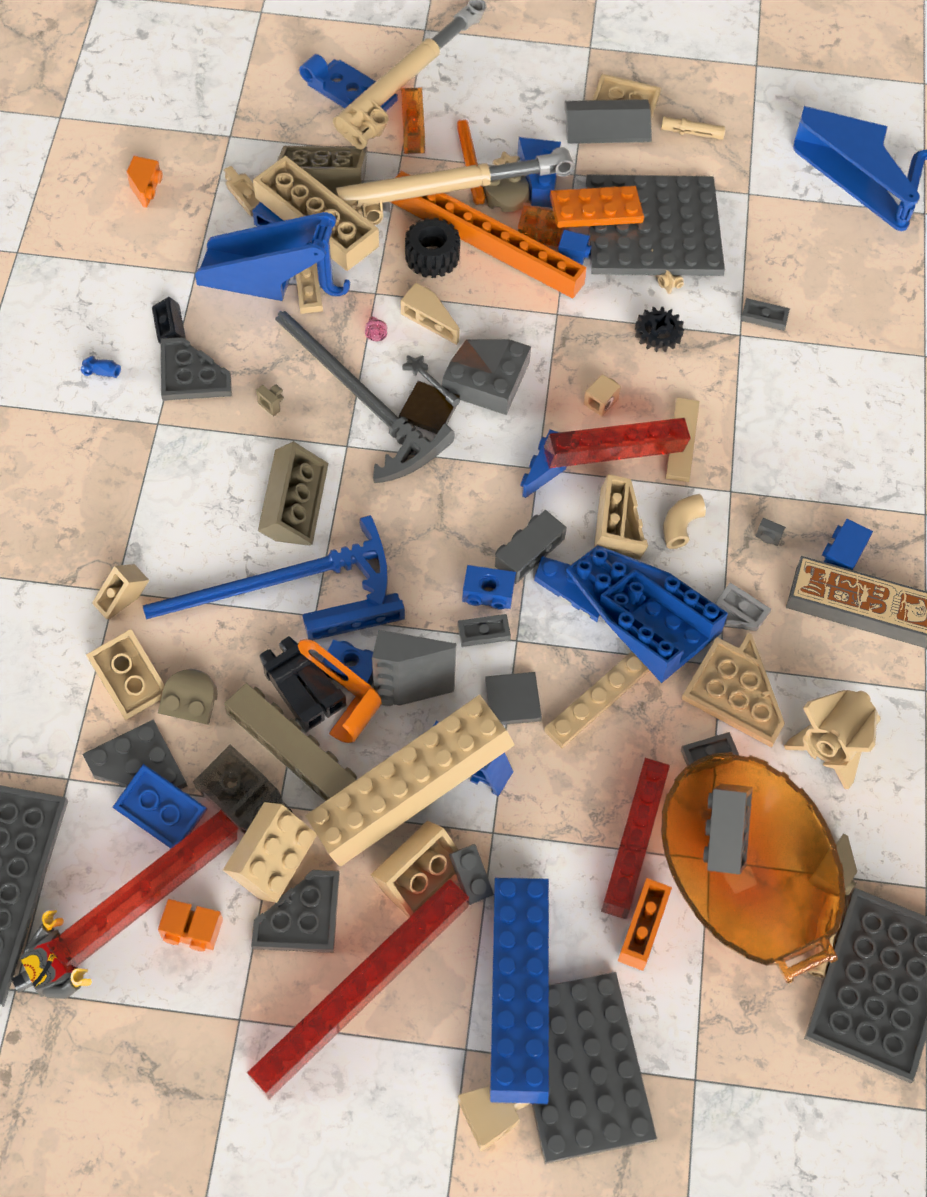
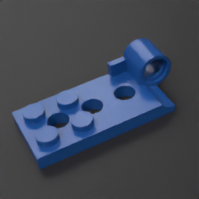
M314 54L299 67L300 75L308 82L309 87L343 108H346L376 82L342 60L334 59L327 65L324 58L318 54ZM334 79H340L341 81H339V82H334V81H332V80H334ZM395 93L380 107L386 112L398 101V95Z

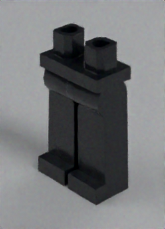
M288 636L279 643L283 653L276 657L271 649L266 650L259 655L260 661L263 665L265 677L268 681L271 680L305 732H308L323 722L325 716L329 718L347 706L346 695L340 688H336L317 665L300 653L299 643Z

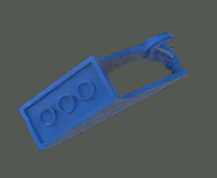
M804 106L793 144L795 153L895 230H907L910 224L909 220L920 199L917 190L924 162L927 160V149L918 151L913 155L906 177L884 147L888 126ZM889 192H891L894 196L901 200L899 205L896 203V201L893 199Z
M322 212L210 237L201 267L195 274L196 283L199 286L283 301L290 278L317 263L320 287L331 296L345 295L349 292L350 281L348 279L344 281L343 287L333 284L329 239L332 233L331 228L336 224V217L331 213ZM310 241L312 242L311 245L303 246Z

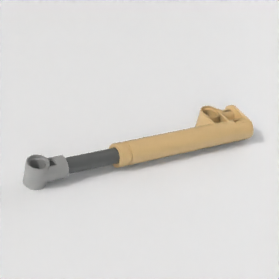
M469 0L468 4L454 16L452 22L432 39H425L335 116L333 124L336 130L360 150L367 146L369 139L381 136L389 117L380 106L438 57L440 49L462 30H467L473 24L479 23L486 9V2L484 0Z
M559 147L553 150L551 154L536 156V159L489 167L487 163L478 164V166L471 165L337 187L335 190L336 196L373 225H377L383 220L382 203L488 186L494 180L537 173L539 176L556 173L558 176L565 177L574 171V163L569 151L564 147Z

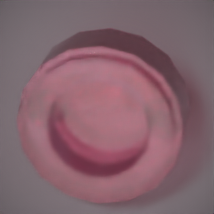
M371 316L365 325L366 337L372 341H381L386 338L388 331L386 323Z

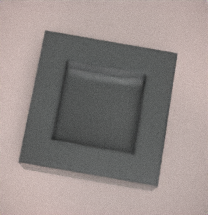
M763 518L756 537L767 544L778 546L786 527Z

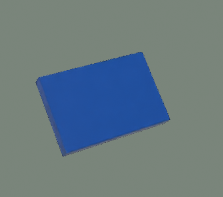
M145 764L141 766L112 807L175 852L179 851L208 810L204 805Z

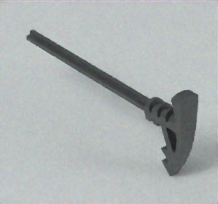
M286 311L278 312L275 320L390 428L389 434L396 438L399 444H402L395 458H391L388 454L385 455V466L383 468L378 464L374 465V483L395 480L413 473L438 456L454 441V431L446 423L443 424L432 441L423 437L422 432L416 430L413 424L408 423L406 417L399 418ZM412 451L417 453L413 458L406 461Z

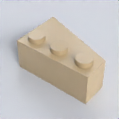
M607 475L600 489L594 548L599 545L622 555L641 559L648 547L647 539H644L643 523L639 519L637 512L638 504L631 479Z

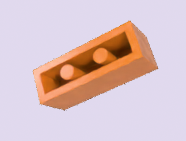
M646 878L618 962L642 971L644 970L672 887Z

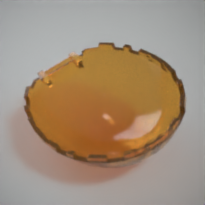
M733 752L715 753L702 757L684 768L674 779L675 782L669 793L666 794L662 809L661 837L664 854L673 880L683 899L702 925L722 944L746 959L766 966L776 965L787 984L793 982L794 977L827 961H830V963L837 961V955L828 939L838 932L844 913L846 892L844 870L837 852V845L818 807L803 788L800 789L789 779L788 774L784 771L781 773L768 765L769 762L752 755H749V757L733 755ZM721 783L753 787L747 864L740 875L708 871V863L703 862L704 849L710 841V836H706L707 819H710L712 816V809H708L709 793H712L713 789ZM819 945L821 946L823 951L790 967L787 966L786 961L794 959Z

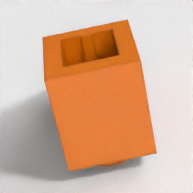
M133 156L126 171L129 185L142 206L147 208L150 200H153L155 197L156 186L158 183H161L163 172L160 170L157 160Z

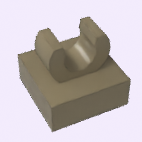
M277 384L272 386L270 390L264 385L256 389L258 404L273 417L280 412L279 402L284 399V396L280 393L283 392V389Z

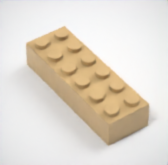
M284 156L253 179L255 198L284 221L322 212L334 215L336 217V224L331 228L332 233L329 239L331 259L346 271L350 270L379 247V229L287 156Z

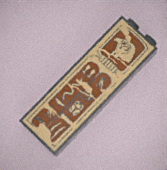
M800 557L786 608L927 649V591L808 557Z

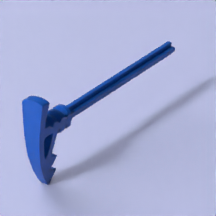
M371 515L360 518L361 530L368 539L363 542V547L355 543L352 545V550L344 546L341 547L340 553L333 549L330 550L329 555L326 557L143 605L146 620L333 570L337 574L341 572V567H344L347 571L352 570V564H355L367 578V580L362 581L363 589L371 592L366 595L367 602L375 606L384 604L388 584L387 563L374 520ZM376 558L379 563L380 573H376L367 560Z

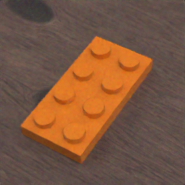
M636 186L551 190L550 200L557 228L643 223L644 220Z

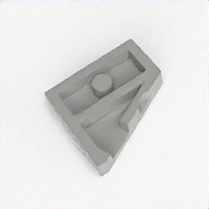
M732 583L728 584L714 603L728 613L724 627L757 631L771 612V608Z

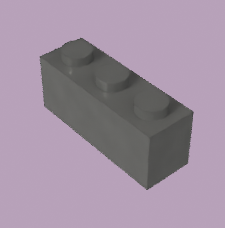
M544 510L540 515L536 514L531 518L526 528L518 530L507 545L503 544L497 549L495 553V567L499 570L516 572L515 584H517L540 563L542 556L546 557L565 540L567 527L547 510Z

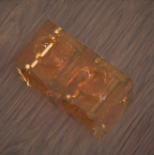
M524 205L518 223V232L541 244L558 247L565 228H557L553 210Z

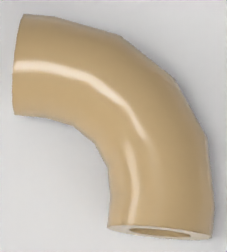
M701 494L691 495L679 500L667 512L663 523L664 540L667 548L677 549L686 545L689 542L688 524L692 520L705 517V503Z

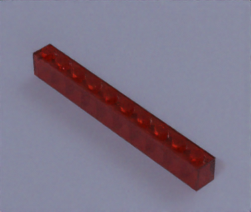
M449 879L247 1072L250 1081L268 1100L271 1099L468 908L469 897Z

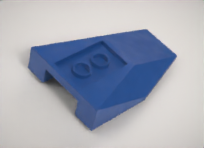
M599 545L567 567L566 570L609 627L661 683L722 633L728 613L669 572Z

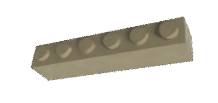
M245 683L224 703L226 712L232 719L324 801H327L357 780L356 774L350 768L346 767L344 769L338 764L339 761L333 753L322 750L319 747V742L312 735H305L301 731V726L294 719L288 720L276 703L270 704L259 688H252L249 684Z

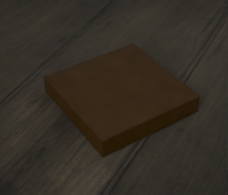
M418 380L403 406L399 418L406 417L408 423L437 434L444 423L448 424L456 407H453L437 388Z

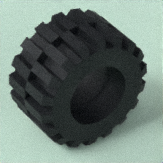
M424 218V221L418 220L416 225L412 224L409 227V231L406 232L405 259L408 267L414 269L416 274L421 273L423 277L428 275L431 278H436L437 275L442 277L445 276L446 272L451 273L453 268L457 267L460 259V236L458 230L454 229L455 226L452 223L447 224V221L444 219L440 221L439 218L431 220ZM434 246V247H438V248H437V249H428V248H426V247Z

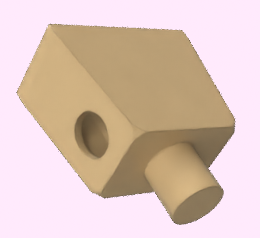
M490 1086L458 1095V1103L480 1151L485 1150L518 1126L520 1119L516 1111L530 1104L490 1102Z

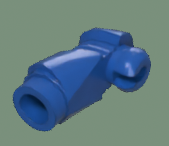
M90 356L82 361L81 372L85 376H91L92 373L100 376L117 378L121 372V366L116 364L114 360L95 359L94 356Z

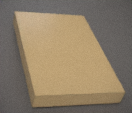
M601 74L592 100L648 99L652 120L661 88Z

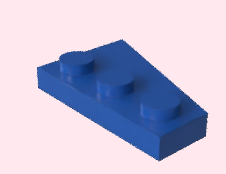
M542 556L534 581L556 596H562L571 602L574 608L583 610L590 615L592 620L598 622L600 614L566 572L570 564Z

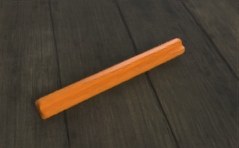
M466 119L459 120L457 122V129L465 165L478 166L469 123ZM483 186L471 188L474 203L476 205L484 204L485 194Z

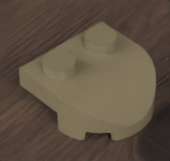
M525 176L491 181L490 185L483 186L487 197V205L491 209H494V206L501 207L502 212H513L522 209L525 202L529 203V184Z
M195 669L179 671L173 674L164 685L158 714L209 725L214 701L217 700L218 696L217 687L205 672Z

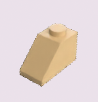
M135 564L114 566L92 604L106 619H111L139 598L149 579Z

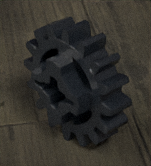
M652 307L651 312L645 309L643 315H639L636 321L635 337L640 338V344H647L646 349L654 347L655 352H658L659 348L667 352L668 346L674 349L676 343H681V338L684 334V322L679 321V314L673 316V310L670 309L666 312L664 307H661L660 311Z

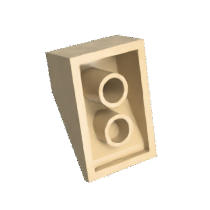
M132 629L86 654L87 659L125 721L161 700L164 683Z

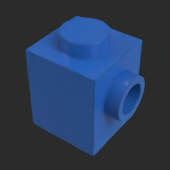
M564 230L558 246V253L583 265L585 258L589 259L592 247L588 245L590 236Z

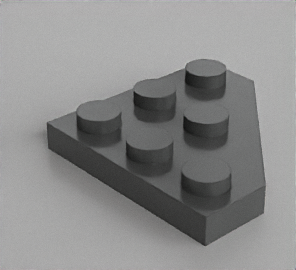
M185 338L161 339L162 401L232 396L230 371L218 366L211 357L203 351L195 349Z
M154 719L83 753L94 779L105 782L106 780L117 783L119 786L127 787L141 766L145 764L179 789L187 787V783Z
M312 870L298 885L283 894L277 903L275 902L265 913H261L256 917L253 923L252 949L334 953L340 872Z

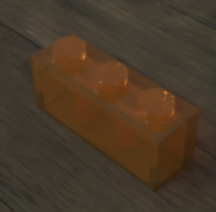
M401 88L404 154L425 153L422 88Z

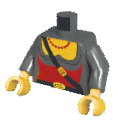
M57 910L46 911L43 914V923L25 948L24 954L20 957L25 971L11 978L18 993L34 986L40 997L66 999L79 990L81 986H89L92 982L91 979H83V975L88 972V969L77 967L58 929L54 931V927L61 926L64 923L63 918L53 919Z

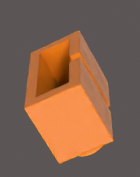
M168 899L158 927V932L163 941L172 945H179V942L189 944L191 949L204 952L205 949L214 950L223 922L221 912L197 906L196 910L192 911V904Z

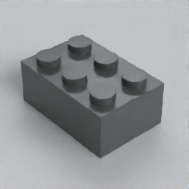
M721 783L713 789L712 793H709L708 809H712V816L710 819H707L706 836H710L708 846H705L703 862L708 863V871L740 875L747 864L753 787Z

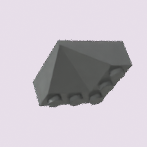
M466 339L451 359L442 378V386L448 392L460 396L462 401L507 415L530 363L531 346L510 339Z

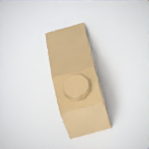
M415 283L401 299V315L457 345L459 343L460 328L434 292L428 287Z

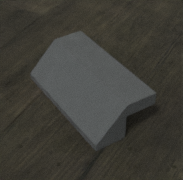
M648 99L565 101L566 138L568 144L652 141L651 108Z

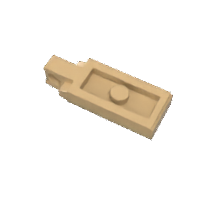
M232 166L225 168L227 188L250 217L253 216L252 210L260 203L255 198L253 182L246 174L238 175Z

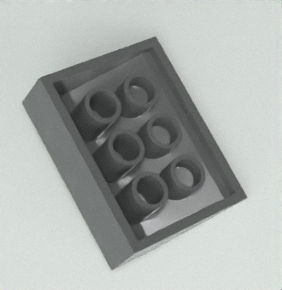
M378 630L372 656L374 689L381 697V705L401 706L454 692L456 643Z

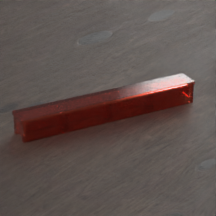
M220 810L48 943L47 947L50 950V954L64 967L67 974L236 842L238 827Z

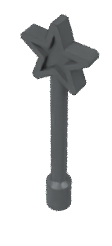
M407 355V363L402 365V370H411L414 376L419 372L446 397V400L453 407L460 403V399L453 393H449L427 372L428 364L423 363V355L417 358Z

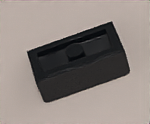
M167 297L152 306L159 344H161V339L186 338L178 302L171 297Z

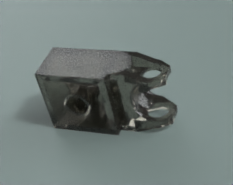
M231 744L193 781L196 790L244 834L264 802L282 804L293 813L283 802L278 789ZM229 782L233 784L236 782L237 785L233 788H229L227 784Z

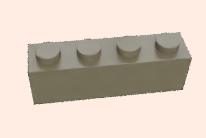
M294 441L276 449L258 531L276 542L312 545L329 463Z

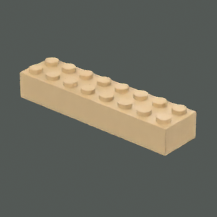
M478 695L305 816L328 854L341 867L515 744L481 695Z

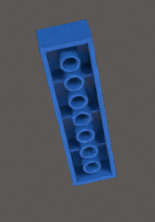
M495 878L490 1102L548 1104L549 879Z

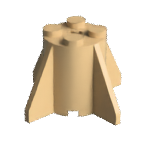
M837 691L836 693L808 701L803 709L811 724L790 738L784 747L786 750H807L812 758L816 759L819 757L825 761L823 763L824 766L835 769L844 789H849L854 783L861 753L871 752L875 746L876 727L881 718L866 692Z

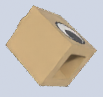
M602 374L586 390L584 405L600 416H603L619 399L621 386L614 379Z

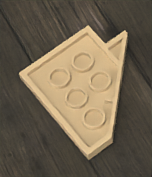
M748 632L740 648L716 637L681 699L772 748L785 723L752 634Z

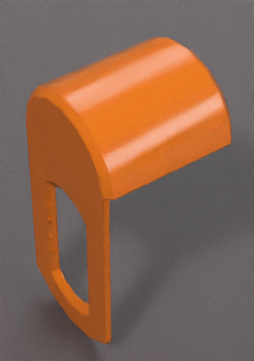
M308 639L300 640L298 644L300 653L355 695V698L329 732L331 736L342 742H355L381 706L380 695L372 686L318 643ZM309 650L317 651L348 676V681L333 672L318 658L313 656Z

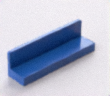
M398 593L386 595L385 602L381 605L375 606L367 602V600L305 613L302 616L308 640L313 641L405 620V608L403 601L399 599Z

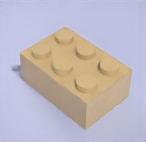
M264 802L223 871L258 899L277 903L317 834L284 805Z

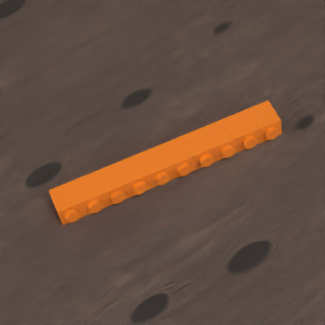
M401 171L395 178L410 175ZM445 193L390 202L423 220L424 218H429L430 220L439 218L440 221L446 220L447 224L452 223L455 226L454 229L458 230L462 241L572 299L585 284L587 267Z

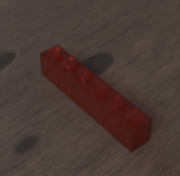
M685 418L551 433L548 435L544 451L549 468L683 452L691 437Z
M649 758L644 759L601 912L623 919L628 917L670 768L669 764Z

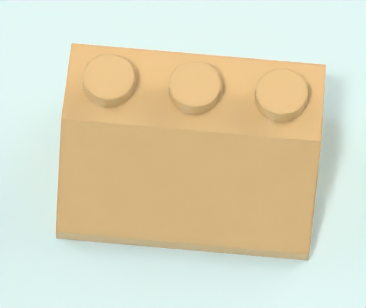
M426 821L371 876L383 893L414 921L457 879L449 854L459 849L443 827Z

